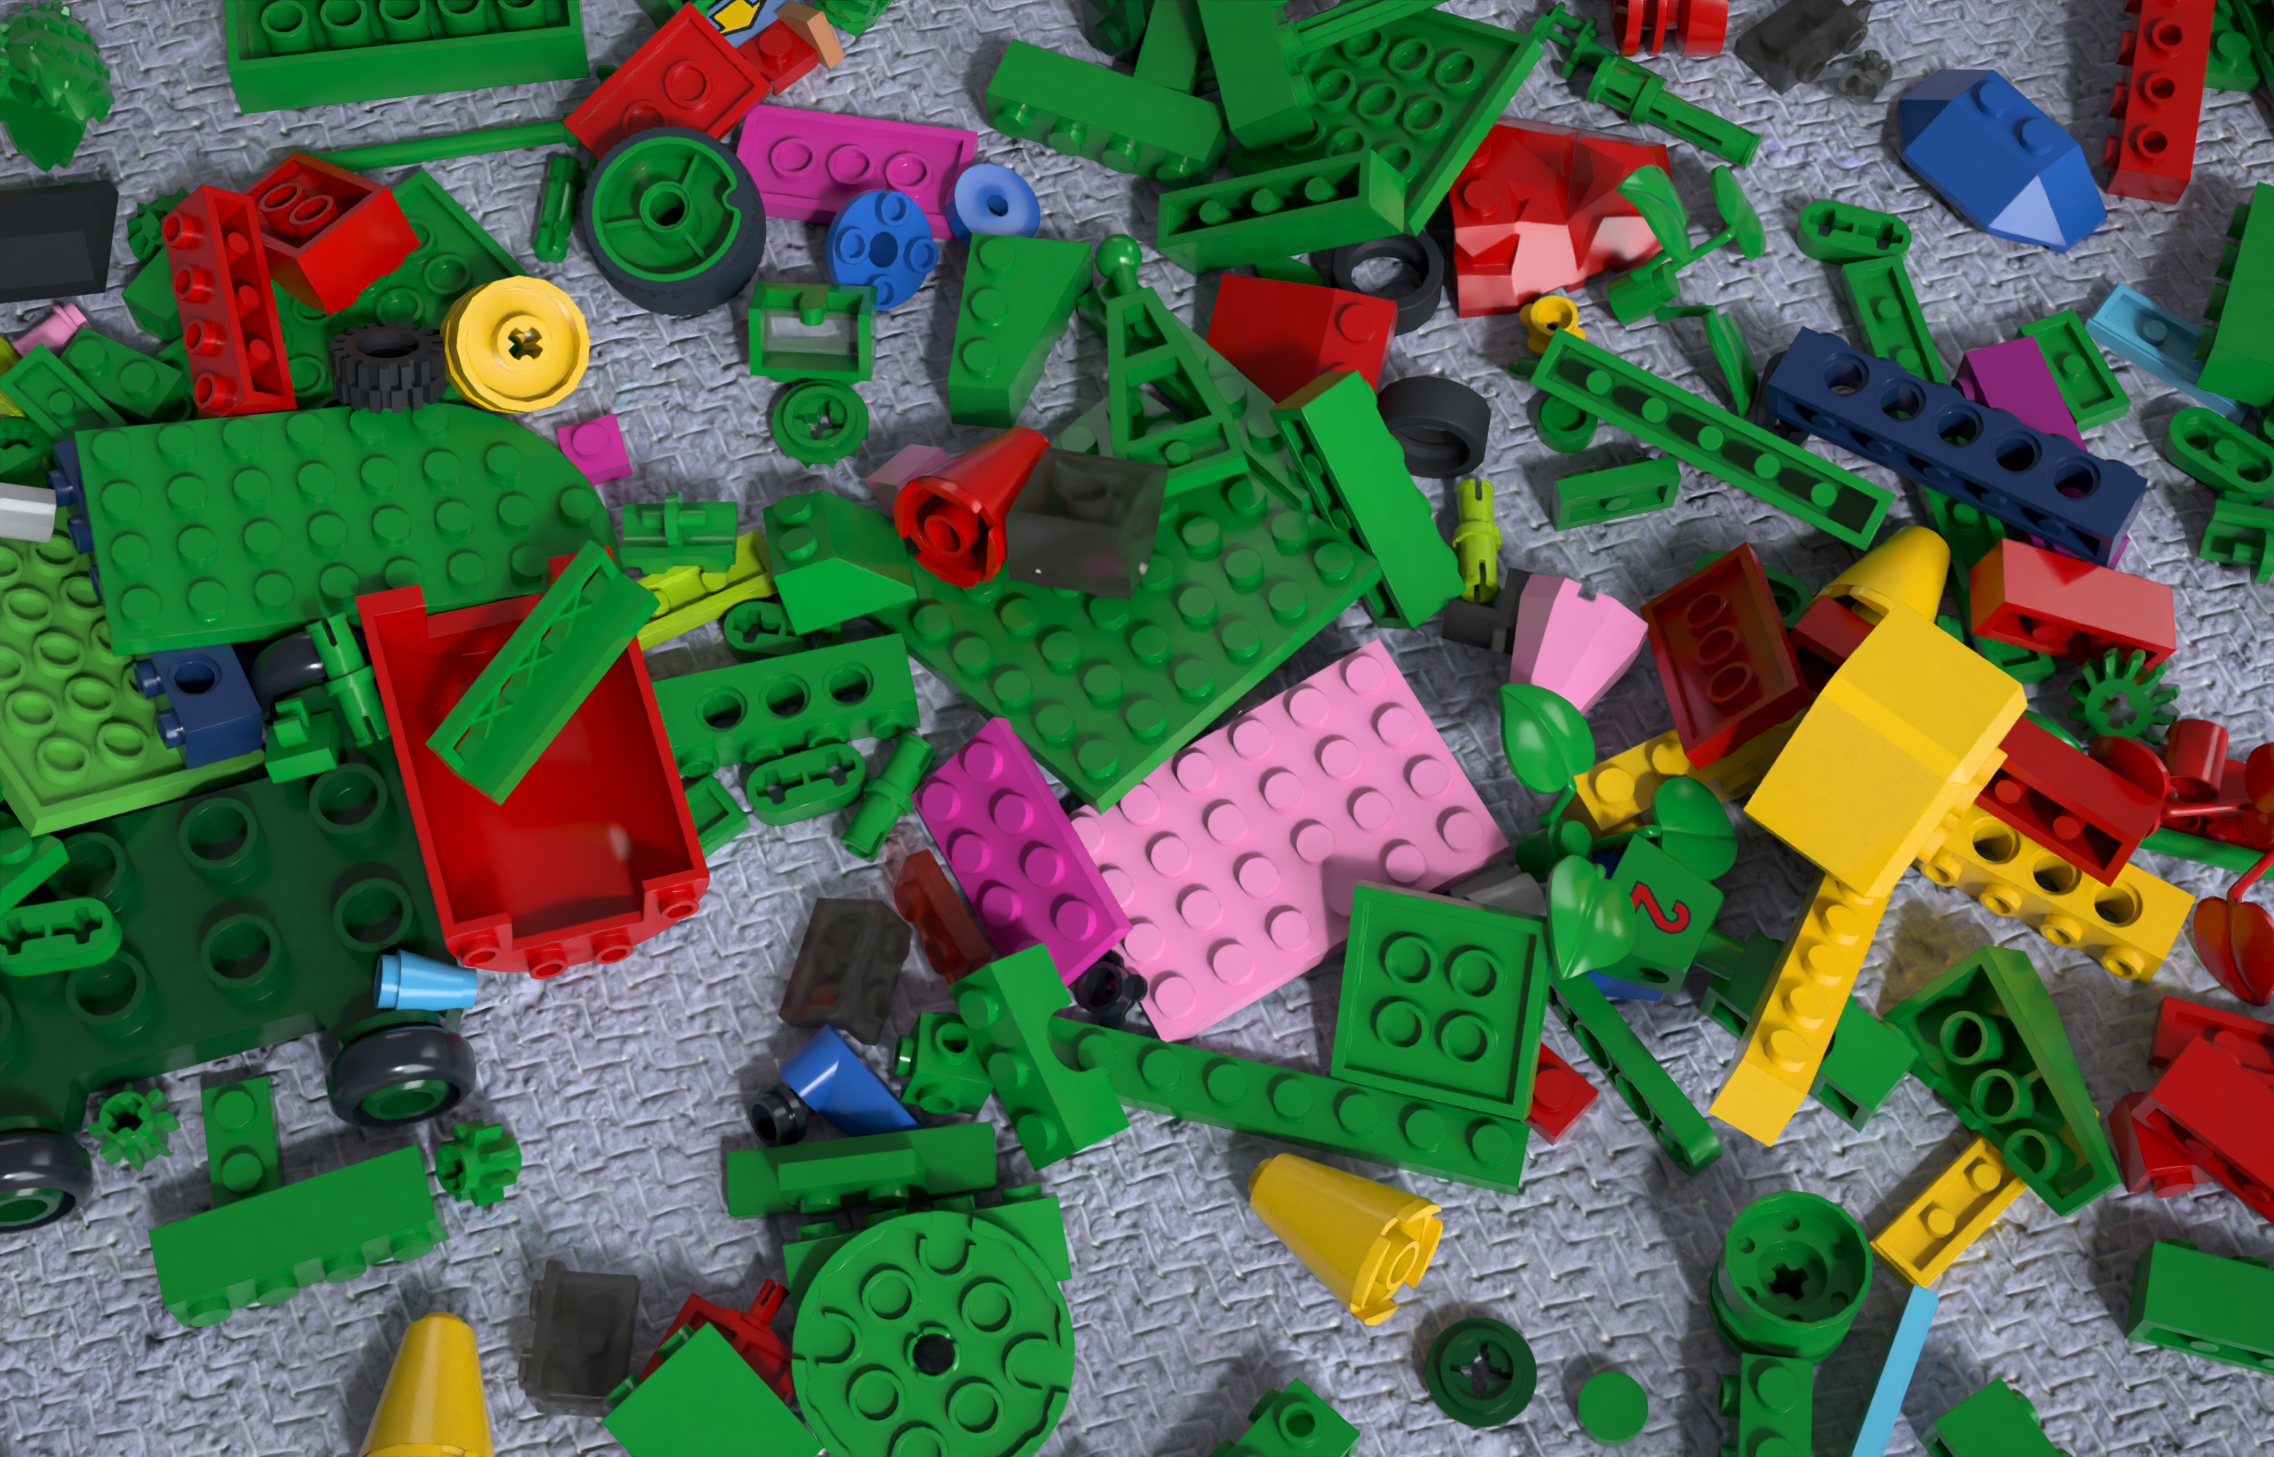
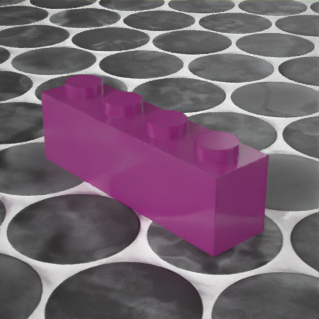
M2034 336L1964 353L1956 376L1951 381V386L1957 389L1964 398L1989 409L1997 407L2007 410L2015 415L2021 423L2045 434L2056 433L2071 439L2079 449L2088 452ZM2004 462L2000 464V466L2009 471L2026 469L2017 462ZM2062 488L2058 490L2062 495L2071 498L2084 496L2081 491L2075 488ZM2017 528L2020 533V542H2025L2030 546L2067 557L2080 558L2088 563L2098 565ZM2127 534L2107 568L2115 569L2130 541Z

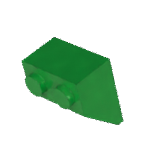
M818 490L806 495H789L774 505L762 508L772 576L796 636L917 598L905 539L902 541L896 530L894 518L824 490Z

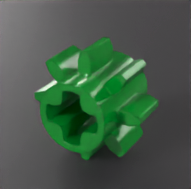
M128 1082L125 1084L123 1092L109 1099L100 1097L97 1100L101 1107L99 1122L87 1126V1131L96 1141L104 1143L99 1154L109 1165H115L125 1156L136 1171L141 1172L145 1166V1161L152 1160L159 1154L165 1157L171 1154L166 1146L169 1132H173L181 1128L180 1122L171 1112L164 1111L169 1101L159 1089L155 1088L144 1098L132 1083ZM133 1123L140 1126L135 1131L129 1128Z
M482 1119L454 1125L453 1135L455 1139L441 1142L440 1149L436 1155L435 1169L439 1183L446 1192L455 1195V1200L458 1203L472 1199L475 1207L504 1200L503 1187L516 1184V1178L521 1170L522 1157L516 1140L508 1132L502 1131L500 1123L485 1126Z

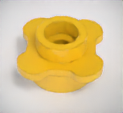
M1556 295L1545 296L1536 301L1535 304L1525 305L1520 311L1519 321L1527 327L1530 336L1527 347L1531 353L1537 356L1544 355L1556 331L1549 330L1547 328L1548 325L1559 327L1583 340L1586 339L1585 331L1577 325L1579 318L1577 305L1567 298Z

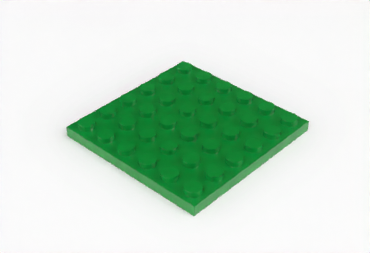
M1131 387L1133 440L1187 423L1139 387ZM1109 394L1049 441L1056 459L1055 471L996 576L987 583L986 580L979 581L973 588H961L944 582L923 568L914 558L921 551L917 546L908 553L917 598L862 615L885 635L903 632L907 654L986 720L990 721L993 717L1008 719L1013 732L1024 743L1032 758L1100 815L1118 802L1383 578L1378 560L1306 508L1301 510L1276 487L1251 468H1249L1250 471L1130 509L1111 450Z

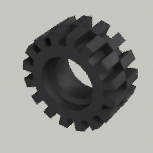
M386 321V327H377L375 322L364 324L365 330H360L355 326L346 329L347 335L339 333L334 337L335 342H331L334 395L338 396V401L344 405L351 403L352 409L361 411L366 406H369L370 413L381 414L383 408H392V414L403 413V407L409 406L413 411L423 409V402L433 405L438 402V396L443 397L446 393L443 338L439 334L433 335L432 329L425 327L417 331V324L406 323L404 327H397V322Z

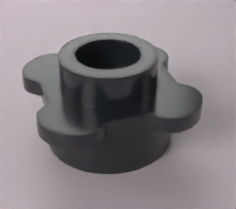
M1107 953L1100 958L1099 962L1094 963L1082 973L1078 982L1076 1000L1081 1008L1099 1017L1100 1026L1119 1030L1124 1026L1126 1021L1125 1015L1134 1006L1135 1002L1142 1001L1146 997L1148 984L1143 976L1132 974L1124 967L1122 956L1116 953ZM1115 986L1116 993L1113 997L1109 998L1110 990Z

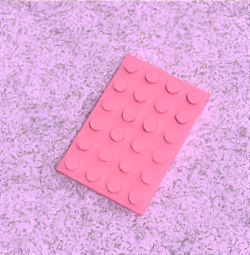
M1379 638L1175 753L1102 815L1097 813L1088 804L1067 815L1133 927L1110 950L1112 953L1123 957L1124 967L1132 974H1139L1146 979L1148 991L1146 997L1140 1003L1161 1040L1177 1044L1185 1042L1347 948L1355 884L1362 879L1441 895L1512 854L1506 838Z

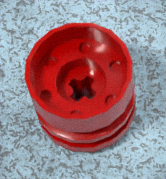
M1609 0V17L1614 30L1617 54L1620 57H1634L1638 51L1642 30L1645 53L1649 57H1657L1661 51L1666 30H1672L1675 48L1680 57H1718L1722 51L1725 39L1729 0Z

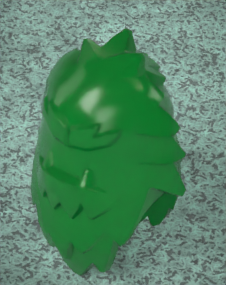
M54 0L49 4H39L35 7L24 3L21 5L18 13H10L0 22V123H3L7 136L18 153L22 152L34 165L45 172L51 170L55 164L65 168L71 162L74 150L78 148L82 141L87 122L93 117L99 123L104 122L111 105L115 103V97L113 96L110 84L111 75L99 56L100 48L85 29L84 23L73 18L71 8L62 5L61 0Z

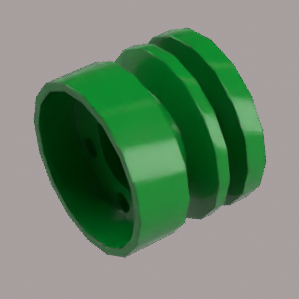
M1784 1190L1758 1197L1737 1214L1724 1240L1719 1258L1708 1281L1707 1309L1717 1335L1739 1357L1742 1353L1813 1360V1366L1819 1365L1840 1347L1872 1283L1873 1254L1863 1229L1841 1206L1816 1193ZM1772 1287H1774V1289H1775V1291L1778 1293V1295H1775V1294L1771 1291ZM1791 1292L1795 1297L1794 1301L1787 1293Z

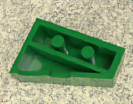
M972 233L947 384L952 424L1010 429L1014 426L1045 371L1044 363L1057 340H1062L1069 328V319L1077 306L1076 300L1088 293L1093 285L1091 243Z

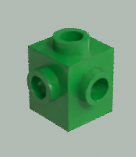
M921 1012L909 1035H899L893 1055L892 1073L902 1076L900 1102L920 1105L924 1110L936 1114L961 1112L978 1115L995 1086L989 1077L988 1071L961 1015L953 1012Z

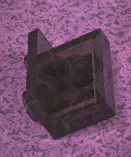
M547 1260L544 1279L534 1281L530 1295V1319L532 1322H536L532 1348L525 1347L523 1349L518 1368L520 1390H525L527 1399L538 1413L606 1418L611 1413L602 1401L625 1381L628 1376L641 1290V1282L637 1276L568 1271L562 1260Z

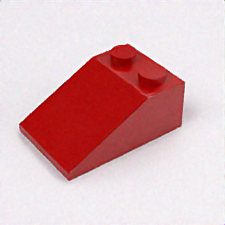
M297 150L241 192V194L253 196L270 278L299 302L329 316L353 305L358 300L360 292L379 277L388 275L400 268L404 263L405 257L421 245L387 186Z
M1223 273L1206 343L1276 404H1279L1323 373L1358 370L1361 377L1372 387L1377 398L1381 391L1399 312L1395 301L1337 288Z

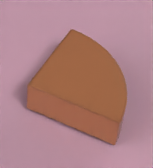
M790 0L776 11L782 22L817 51L819 64L831 69L845 58L844 52L822 10Z

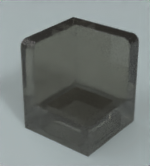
M1509 567L1504 590H1500L1499 595L1491 601L1479 603V585H1474L1473 602L1463 599L1461 595L1455 599L1448 600L1441 638L1513 655L1520 596L1530 575L1534 573Z

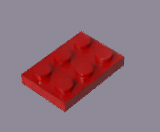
M688 2L563 121V124L598 161L602 160L604 154L611 151L612 147L615 144L621 143V140L624 138L627 139L632 134L641 133L645 129L651 130L653 127H687L699 130L705 135L708 134L720 141L772 92V86Z

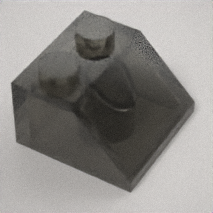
M1047 447L1005 516L1009 580L1032 583L1042 588H1061L1090 593L1106 599L1119 598L1131 600L1150 565L1168 478V467Z

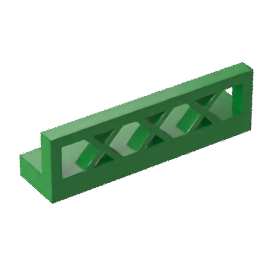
M589 539L425 744L452 774L501 806L661 603L652 591L620 572L605 549ZM596 570V575L592 578V580L587 584V586L582 591L583 585ZM551 626L550 632L547 634V636H546V637L543 639V641L541 642L542 636L544 635V633H545V632L549 629V627ZM511 676L510 682L506 685V687H505V688L502 690V692L500 693L501 687L504 685V683H505V682L508 680V678ZM470 727L469 733L458 745V747L454 750L453 747L455 746V744L459 741V739Z

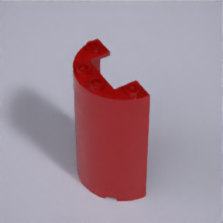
M610 546L603 547L615 564ZM578 553L547 559L548 590ZM596 570L585 582V584L582 587V591L587 586V584L592 580V578L596 575ZM420 584L357 596L355 599L442 933L447 949L456 959L460 960L467 967L497 972H529L530 977L533 979H549L562 974L570 966L594 960L598 964H612L622 961L633 953V946L656 936L679 920L690 917L699 910L698 902L709 886L710 875L637 635L500 806L452 774L425 743L547 592L426 616V605ZM551 626L549 627V629H548V630L544 633V635L542 636L541 642H542L543 639L547 636V634L550 632ZM511 676L508 678V680H507V681L504 683V685L501 687L500 693H501L502 690L506 687V685L510 682ZM470 727L459 739V741L455 744V746L453 747L454 750L458 747V745L469 733Z

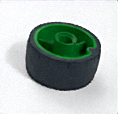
M653 127L651 130L645 129L641 133H634L631 137L621 140V143L618 145L615 144L612 150L606 152L604 158L599 160L597 167L592 170L591 177L586 183V189H584V200H582L581 222L584 237L596 266L604 278L623 297L643 309L645 308L650 312L660 315L694 316L726 304L729 299L737 296V293L742 291L745 285L751 281V277L757 271L758 264L761 263L765 250L764 244H766L767 231L764 205L759 190L745 165L719 140L708 134L705 135L699 130L687 127ZM676 209H685L682 218L676 224L670 226L659 224L668 212Z

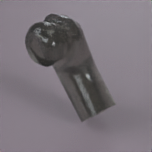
M1875 49L1864 51L1866 57L1861 61L1856 58L1853 62V69L1845 71L1840 76L1838 82L1841 93L1858 106L1865 107L1871 105L1893 76L1890 60H1884L1881 53Z

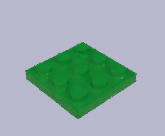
M1363 879L1355 884L1330 1078L1524 1121L1531 1113L1553 961L1547 928V916Z

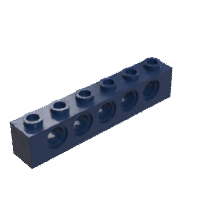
M1802 326L1767 382V414L2102 567H2108L2141 510L2148 479L2138 475L2128 464L2115 459L2104 460L2079 449L2071 439L2056 433L2045 434L2027 426L2007 410L1997 407L1990 409L1964 398L1957 389L1942 382L1930 383L1908 373L1899 363L1886 357L1874 358L1850 347L1844 339L1828 332L1820 334ZM1837 386H1847L1855 391L1848 394H1839L1830 389ZM1892 411H1903L1911 415V417L1893 419L1886 414ZM1949 436H1958L1967 440L1968 443L1952 445L1943 439ZM2004 462H2017L2026 469L2009 471L2000 466V464ZM2062 488H2075L2081 491L2084 496L2071 498L2062 495L2058 490Z
M74 439L54 443L55 470L46 472L48 489L56 490V508L66 506L71 518L67 519L71 542L78 555L88 554L92 565L88 567L90 581L98 601L103 602ZM230 643L134 654L137 662H134L132 667L138 690L144 700L154 698L159 712L155 713V720L162 743L167 750L176 747L186 770L262 749V709Z

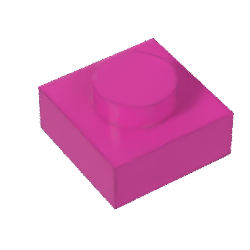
M615 413L556 429L563 455L581 471L592 486L633 475Z

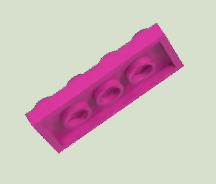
M758 104L746 115L736 156L751 174L761 195L765 215L768 217L831 225L840 208L856 194L869 189H889L906 194L920 206L929 222L932 238L958 241L946 218L945 200L950 187L964 171L975 165L979 144L978 133L975 131Z
M993 717L912 794L911 799L1002 958L1044 942L1066 988L1133 929L1026 746L1013 732L1009 719Z

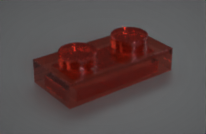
M928 848L906 856L893 890L896 907L905 921L913 923L924 941L926 955L933 970L939 975H944L949 985H952L986 966L992 952L930 849Z

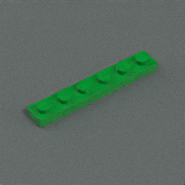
M1111 280L1103 282L1076 300L1079 317L1106 341V300L1118 297L1114 283ZM1167 309L1229 406L1249 468L1270 482L1301 510L1306 508L1310 512L1313 511L1317 506L1268 412L1277 404ZM1149 318L1128 325L1129 356L1165 345ZM1181 371L1152 380L1157 387L1194 420L1208 416Z

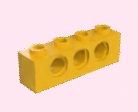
M1974 803L1927 865L1917 857L1911 863L1918 867L1921 873L1932 882L1942 886H1954L1978 898L1981 904L1992 913L2003 917H2015L2040 930L2042 936L2049 942L2063 948H2075L2100 961L2102 966L2111 974L2126 980L2135 979L2145 985H2148L2164 962L2196 899L2195 896L2128 862L2109 888ZM1974 847H1985L1992 850L2000 861L1984 859L1976 852ZM2034 877H2043L2051 880L2060 892H2050L2038 885ZM2095 908L2110 910L2117 916L2120 923H2111L2099 916Z

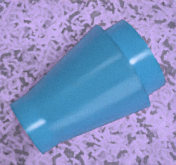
M401 949L397 950L396 955L381 954L379 956L374 983L375 1009L390 1010V1012L402 1009H424L429 1011L454 1008L473 1009L477 993L476 969L462 968Z

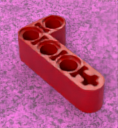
M2196 718L2174 721L2168 727L2154 750V753L2167 768L2171 779L2170 789L2164 800L2173 804L2242 799L2248 796L2245 786L2246 763L2225 758L2229 739L2226 729L2214 722ZM2245 811L2166 817L2160 814L2159 827L2267 852L2266 846L2256 845L2246 835L2243 827Z

